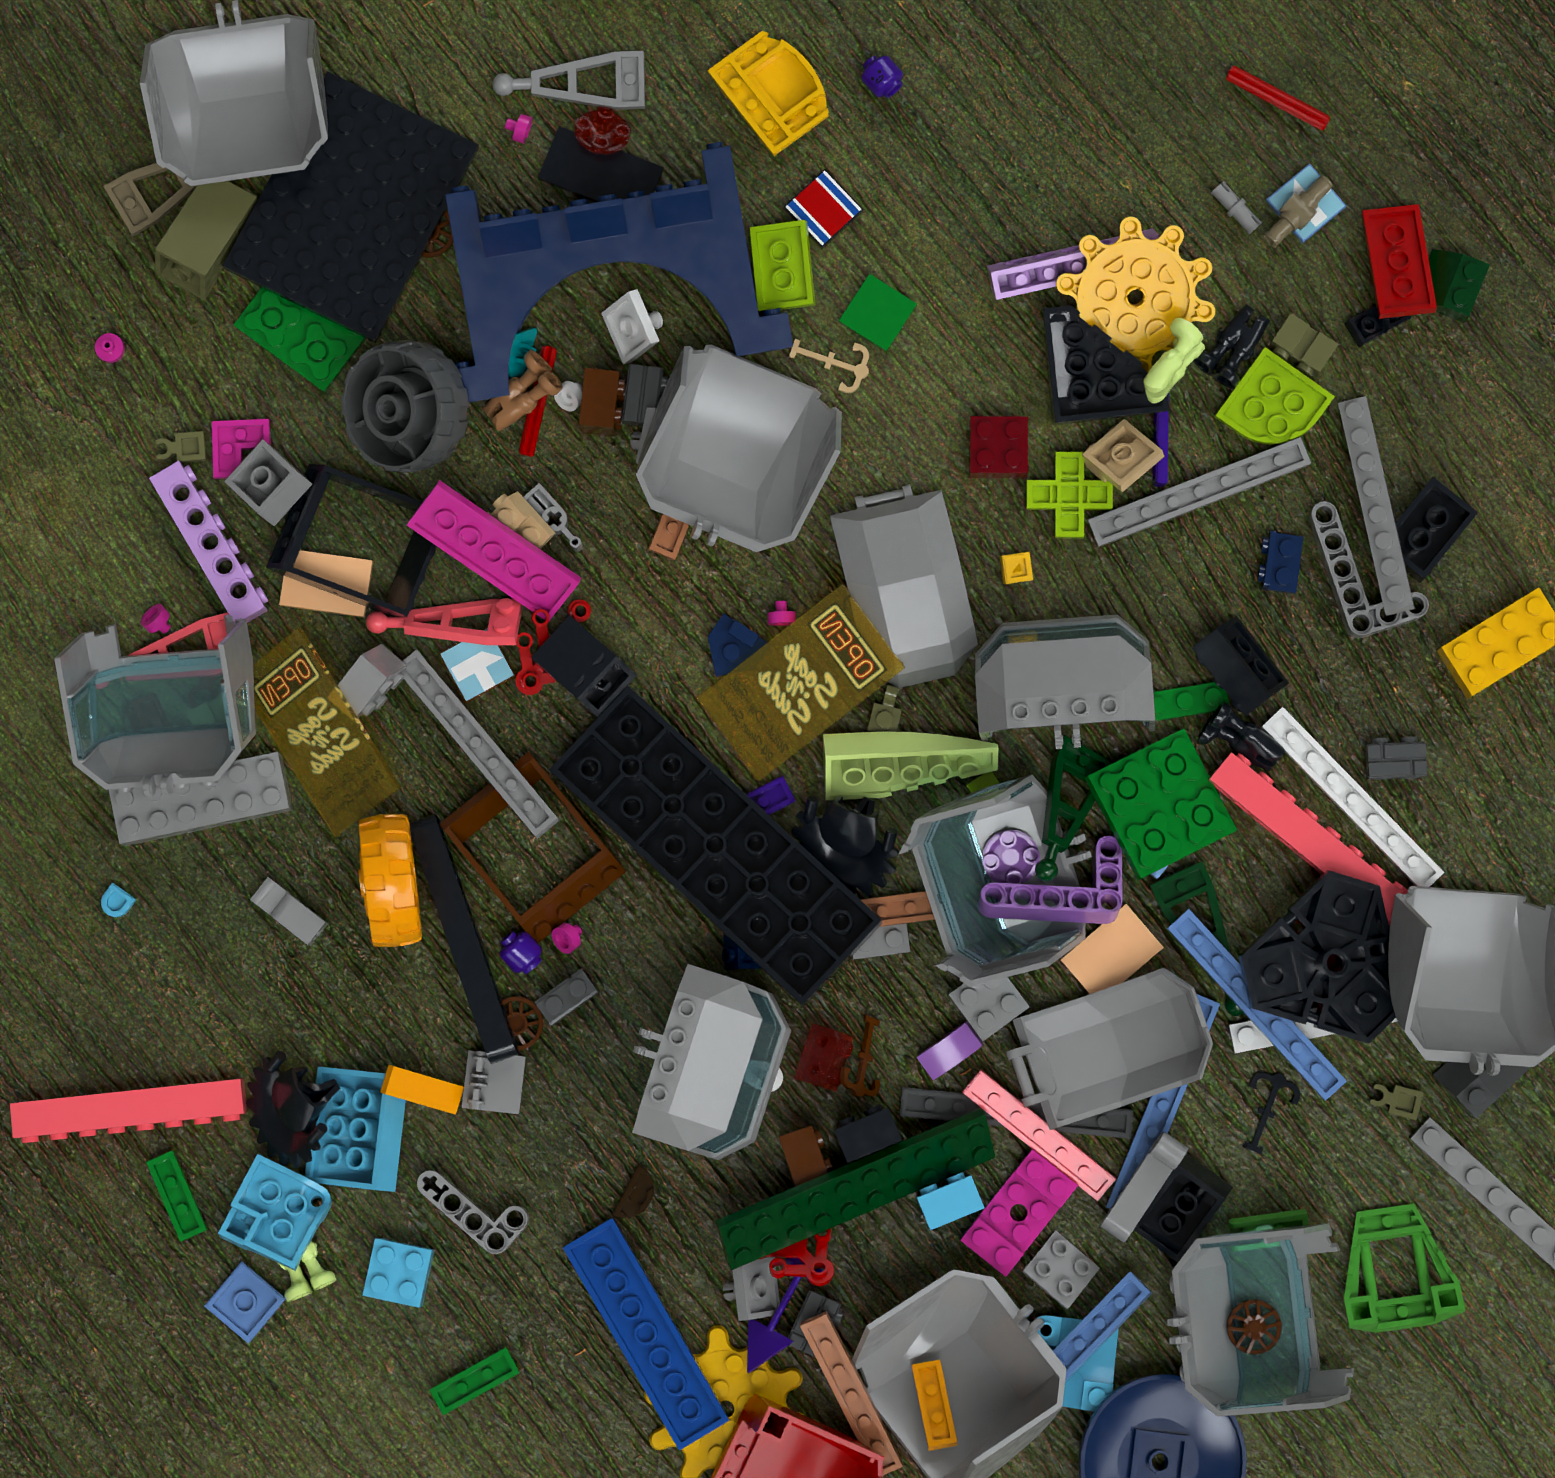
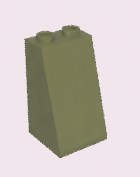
M230 181L197 185L155 249L156 275L205 301L223 270V264L257 203V196L248 188L238 187Z

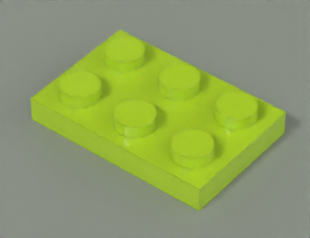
M798 220L750 227L758 312L763 313L765 310L777 308L786 310L815 306L807 221Z

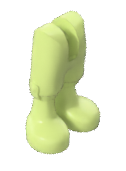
M1175 318L1170 324V331L1175 336L1173 341L1174 349L1164 352L1144 378L1146 397L1151 403L1162 401L1172 387L1184 376L1186 367L1194 359L1198 358L1205 349V345L1201 342L1203 340L1202 333L1192 323L1183 318Z
M311 1240L301 1260L308 1269L313 1289L319 1290L335 1282L336 1277L332 1271H326L320 1266L316 1259L318 1255L317 1244ZM300 1263L296 1271L279 1264L284 1270H288L291 1279V1286L284 1294L287 1302L313 1293L303 1275Z

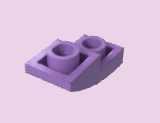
M965 1021L945 1034L941 1040L920 1052L916 1058L931 1079L935 1080L978 1050L983 1043L969 1023Z

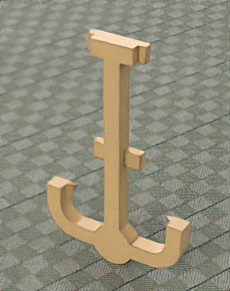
M794 340L789 358L794 359L797 353L826 363L824 366L826 369L830 370L831 365L854 372L856 377L854 384L851 387H847L841 382L838 391L853 393L859 388L861 380L868 376L869 370L866 365L869 359V352L861 344L854 343L853 351H860L863 354L861 364L854 366L833 359L835 355L833 352H829L827 357L800 348V340Z

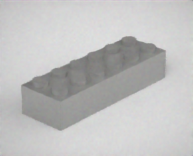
M279 752L236 760L216 784L201 786L200 783H189L186 787L173 788V792L170 795L163 796L160 788L156 789L155 794L150 797L144 796L143 787H135L128 792H116V789H109L119 844L123 846L293 811L282 754Z

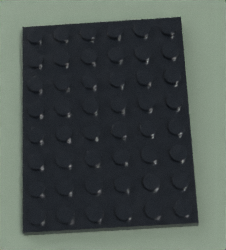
M327 71L324 77L328 139L319 147L304 170L271 175L223 264V269L376 343L448 208L445 194H451V188L460 186L479 150V144Z

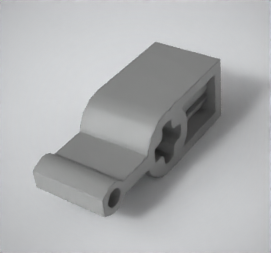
M538 483L524 496V499L548 525L551 523L550 516L553 515L556 518L561 516L559 519L561 524L559 526L552 524L550 527L556 533L555 536L563 534L569 541L572 550L579 552L583 545L580 538L573 536L567 529L569 522L565 511ZM534 498H536L541 503L545 510L536 502Z
M267 877L250 899L309 946L313 944L328 925L326 921L269 877Z

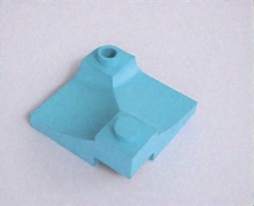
M257 1154L230 1205L232 1208L218 1234L220 1238L244 1250L252 1251L296 1271L316 1230L325 1220L331 1208L332 1199L329 1192L323 1186ZM321 1198L323 1202L321 1206L314 1207L312 1205L313 1200Z
M1041 1315L1036 1318H1042L1045 1322L1044 1325L1051 1327V1333L1047 1336L1042 1335L1040 1330L1038 1333L1052 1351L1082 1321V1319ZM1119 1328L1065 1383L1063 1407L1095 1411L1100 1403L1113 1392Z

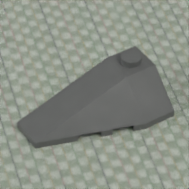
M1446 1062L1432 1076L1469 1118L1475 1119L1510 1088L1530 1067L1500 1065L1499 1074L1492 1076L1486 1072V1065L1484 1064L1483 1072L1475 1075L1470 1071L1469 1063Z

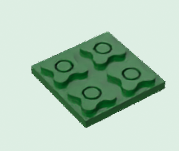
M264 288L259 290L234 323L236 329L324 393L331 387L366 340V338Z
M1185 729L1175 732L1085 777L1137 880L1237 831L1214 784L1208 781L1210 776Z

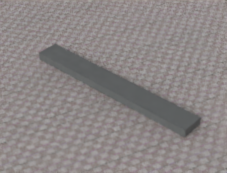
M902 1087L900 1116L951 1121L981 1108L963 1093ZM1041 1103L1028 1106L1046 1121ZM1116 1108L1055 1129L1064 1133L1131 1139L1133 1110ZM983 1110L986 1114L988 1125L1003 1126Z

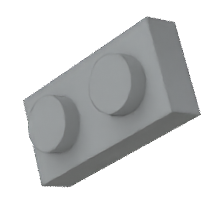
M907 923L879 927L853 955V960L909 953Z

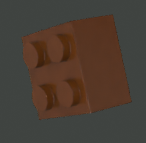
M585 368L579 418L582 434L616 437L617 430H622L623 413L622 408H619V404L624 402L626 385L625 380H621L619 371Z
M809 1126L779 1136L795 1187L833 1171L829 1157L823 1159L820 1148L825 1146L820 1130L814 1131L813 1127Z

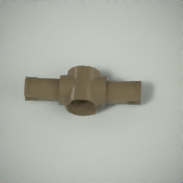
M1321 175L1305 192L1302 191L1300 194L1296 192L1279 210L1281 213L1278 216L1279 220L1263 236L1264 240L1270 246L1276 248L1289 233L1297 229L1302 230L1317 213L1316 209L1320 200L1333 187L1331 181Z

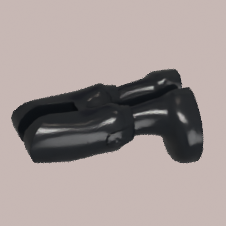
M1247 304L1232 318L1224 329L1218 331L1216 346L1209 352L1203 351L1198 358L1193 360L1201 371L1211 375L1224 354L1233 348L1229 359L1214 375V379L1218 383L1234 389L1240 382L1237 369L1241 361H1246L1254 355V349L1270 322L1268 318L1260 315L1251 325V328L1247 327L1245 324L1249 322L1250 317L1255 311Z
M1224 701L1218 706L1215 713L1213 712L1197 738V742L1202 745L1210 743L1217 737L1229 742L1234 752L1242 754L1253 765L1266 771H1270L1285 753V749L1276 740L1258 728L1254 723L1244 722L1234 713L1232 707Z

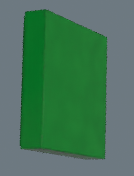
M869 274L839 319V323L887 353L917 307V303Z

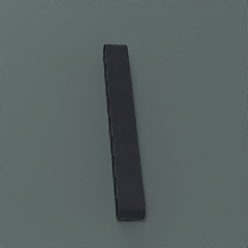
M435 813L411 822V836L484 1050L492 1065L519 1055V1051L442 827L439 825L441 822Z

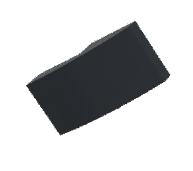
M1374 305L1371 309L1349 319L1344 324L1358 348L1400 326L1412 317L1409 315L1379 319L1377 305Z

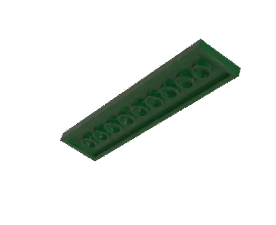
M979 1108L715 1220L725 1258L731 1271L917 1192L929 1185L994 1159L995 1153L986 1114Z

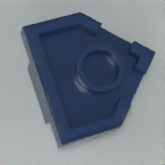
M724 613L708 636L716 678L756 670L771 647V644L760 638L758 634L738 621H734Z

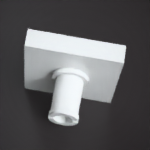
M638 289L627 292L601 313L623 365L633 362L659 342L655 329L662 327V316L658 311L647 313Z

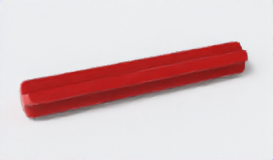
M1232 66L1226 76L1227 81L1319 130H1324L1330 120L1329 115L1237 66Z
M542 346L540 356L552 368L550 372L552 373L557 353L556 348ZM538 380L534 382L533 388L538 384ZM547 395L537 400L535 409L526 416L519 447V453L523 456L533 457L535 454Z

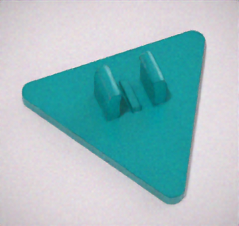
M531 327L516 333L509 360L508 374L510 379L513 377L520 378L524 374L526 369L524 362L525 353L529 350L536 352L533 344L537 328Z

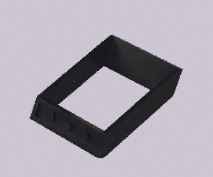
M309 464L304 476L312 485L290 508L266 568L384 614L407 617L414 606V599L425 579V572L429 562L436 551V545L416 531L411 536L385 602L296 569L293 566L329 479L412 511H416L422 504V501L326 465Z

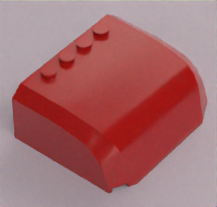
M754 1393L745 1404L711 1478H883L884 1456L844 1433Z

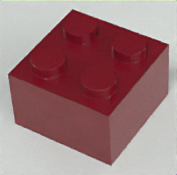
M971 416L969 422V478L1026 479L1028 475V417Z

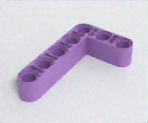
M1104 836L1098 840L1092 856V888L988 883L981 890L977 904L978 910L983 916L989 918L1095 924L1112 923L1116 920L1122 906V849L1113 836ZM1101 851H1110L1113 854V856H1105L1101 853ZM1101 877H1109L1113 883H1106ZM994 897L998 903H989L985 898ZM1015 899H1023L1027 904L1019 905L1015 902ZM1051 900L1056 906H1047L1043 901ZM1072 902H1081L1085 907L1077 908ZM1108 903L1112 905L1114 909L1107 910L1103 908L1101 904Z

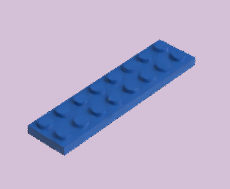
M609 1219L563 1247L678 1450L684 1449L729 1422L730 1418L615 1219Z

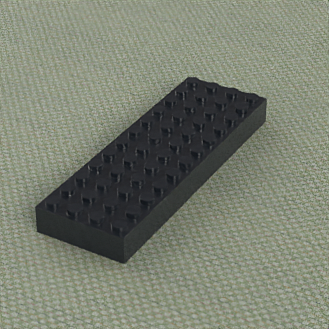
M629 686L549 769L554 777L803 1008L883 924L882 919Z

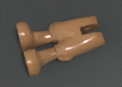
M529 350L524 355V362L527 366L524 374L520 378L513 377L508 380L510 395L491 398L482 408L488 417H494L492 424L498 432L506 429L524 415L531 413L537 406V400L548 394L551 396L557 395L562 390L560 380L550 372L552 370L550 365L533 350ZM538 380V384L532 390L526 392L528 387Z

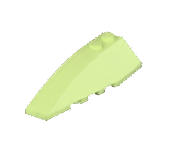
M916 732L823 734L825 800H834L838 796H843V800L863 799L864 797L884 798L892 796L893 791L907 789V792L917 790L918 785L931 782L938 785L946 783L947 779L956 776L963 779L998 770V744L963 737Z

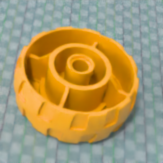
M395 813L379 814L360 819L359 882L361 897L364 898L366 916L369 917L373 946L398 947L419 942L422 939V929L409 819L405 814Z

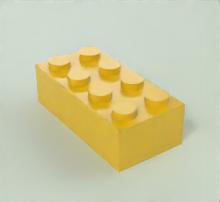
M1537 588L1442 646L1437 652L1465 697L1469 699L1555 646V612L1541 589Z

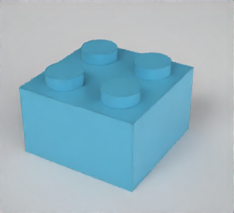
M961 1172L947 1178L948 1184L938 1188L935 1183L920 1189L921 1195L917 1196L916 1199L929 1230L984 1209L971 1175L965 1177L964 1173Z
M379 1237L375 1238L362 1296L418 1308L423 1307L435 1249Z

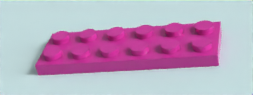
M440 480L407 523L408 527L532 612L536 609L546 610L550 617L549 621L580 583V576ZM542 612L536 614L545 620V615Z

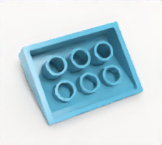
M327 1067L317 1068L316 1084H322L335 1079L340 1089L326 1104L317 1120L316 1126L318 1123H324L328 1130L319 1140L320 1150H311L312 1161L306 1163V1178L319 1184L395 1192L406 1100L380 1093L386 1073Z

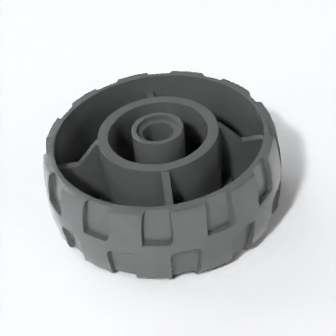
M413 340L391 341L364 352L359 357L360 360L351 366L344 381L346 384L344 395L341 397V408L346 423V432L352 444H355L362 453L361 456L374 466L385 467V471L403 473L429 469L435 466V464L448 459L456 451L455 447L460 439L464 437L468 424L466 420L467 408H469L467 389L464 388L461 380L462 375L451 359H447L444 356V352L429 343Z

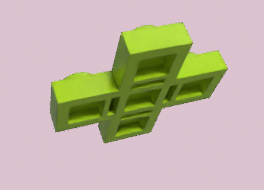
M1055 452V480L1026 481V510H1055V538L1083 539L1084 510L1113 509V485L1109 481L1104 483L1102 480H1084V459L1082 455L1084 452Z

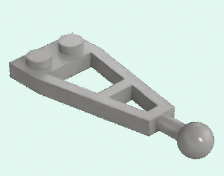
M644 51L611 52L531 71V78H512L509 74L501 73L493 79L492 86L493 90L501 96H507L513 90L531 89V94L535 97L615 110L645 109ZM613 63L616 64V99L577 93V71ZM568 74V91L541 87L542 79Z

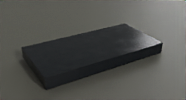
M559 126L538 175V180L591 201L599 202V196L615 194L617 199H628L627 193L644 191L645 196L655 193V187H657L664 167Z

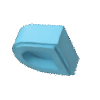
M112 883L102 896L101 906L107 915L122 917L128 913L137 899L115 883Z

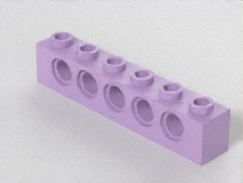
M1153 228L1142 231L1143 236L1149 240L1159 238ZM1119 236L1103 239L1100 242L1110 245L1115 243ZM1079 245L988 265L987 271L992 294L998 300L1056 287V280L1061 274L1081 273L1086 268L1087 260L1081 253Z
M177 461L150 477V481L228 614L233 617V622L241 618L247 620L248 623L267 612L268 609L264 603L269 601L260 586L255 589L250 579L254 575L246 562L240 563L236 554L240 553L232 538L227 540L221 530L226 527L217 513L212 516L207 507L211 504V501L203 489L198 491L193 482L197 478L190 466L184 467L180 461ZM181 488H188L190 491L189 497L184 501H178L176 499L177 491ZM195 512H202L204 514V519L199 525H191L190 518ZM210 536H216L218 538V545L212 550L205 549V540ZM225 560L231 561L233 565L232 570L227 574H220V563ZM238 585H245L247 588L246 595L240 599L234 598V588Z

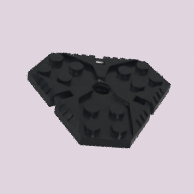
M1326 870L1310 888L1287 908L1288 913L1283 918L1278 917L1239 955L1248 1000L1252 1009L1305 1025L1308 1022L1314 1024V1028L1369 1044L1396 1018L1389 985V948L1387 942H1389L1390 929L1381 889L1378 885ZM1295 921L1302 926L1296 933L1290 927ZM1376 945L1378 954L1371 956L1369 946ZM1334 954L1337 958V965L1333 970H1329L1327 959L1330 955ZM1312 1002L1319 1003L1316 1013L1310 1011Z

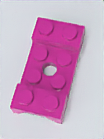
M1031 1149L961 1237L960 1241L1006 1277L1078 1185ZM1016 1204L1023 1205L1027 1210V1215L1022 1221H1015L1010 1216V1210Z

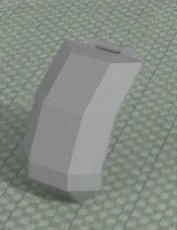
M910 484L901 486L902 489L869 497L863 498V495L854 497L856 510L830 515L848 593L852 596L850 601L856 627L888 669L880 678L898 688L954 676L978 645L960 560L942 490L913 496Z
M1161 968L1087 996L1014 1019L1013 1023L1021 1047L1007 1051L1006 1055L1008 1061H1012L1024 1098L1021 1100L1024 1108L1041 1103L1049 1130L1202 1079L1213 1041L1194 987L1167 969ZM1026 1055L1038 1094L1034 1093L1022 1056Z

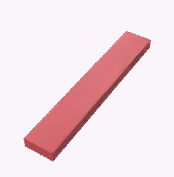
M982 1069L977 1072L963 1089V1094L1095 1200L1098 1201L1116 1180L1115 1176L1056 1129L1049 1130L1048 1124L1029 1107L1024 1108L1023 1103Z

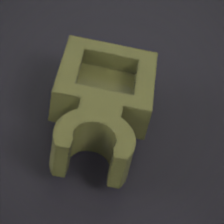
M204 431L175 433L176 442H170L165 438L155 440L157 446H167L165 454L157 455V459L160 461H168L175 455H177V461H180V463L207 461Z
M1381 1084L1373 1085V1089L1381 1091L1382 1098L1379 1101L1369 1099V1104L1373 1106L1387 1104L1389 1105L1388 1114L1417 1120L1424 1092L1394 1085L1393 1091L1388 1092V1089Z

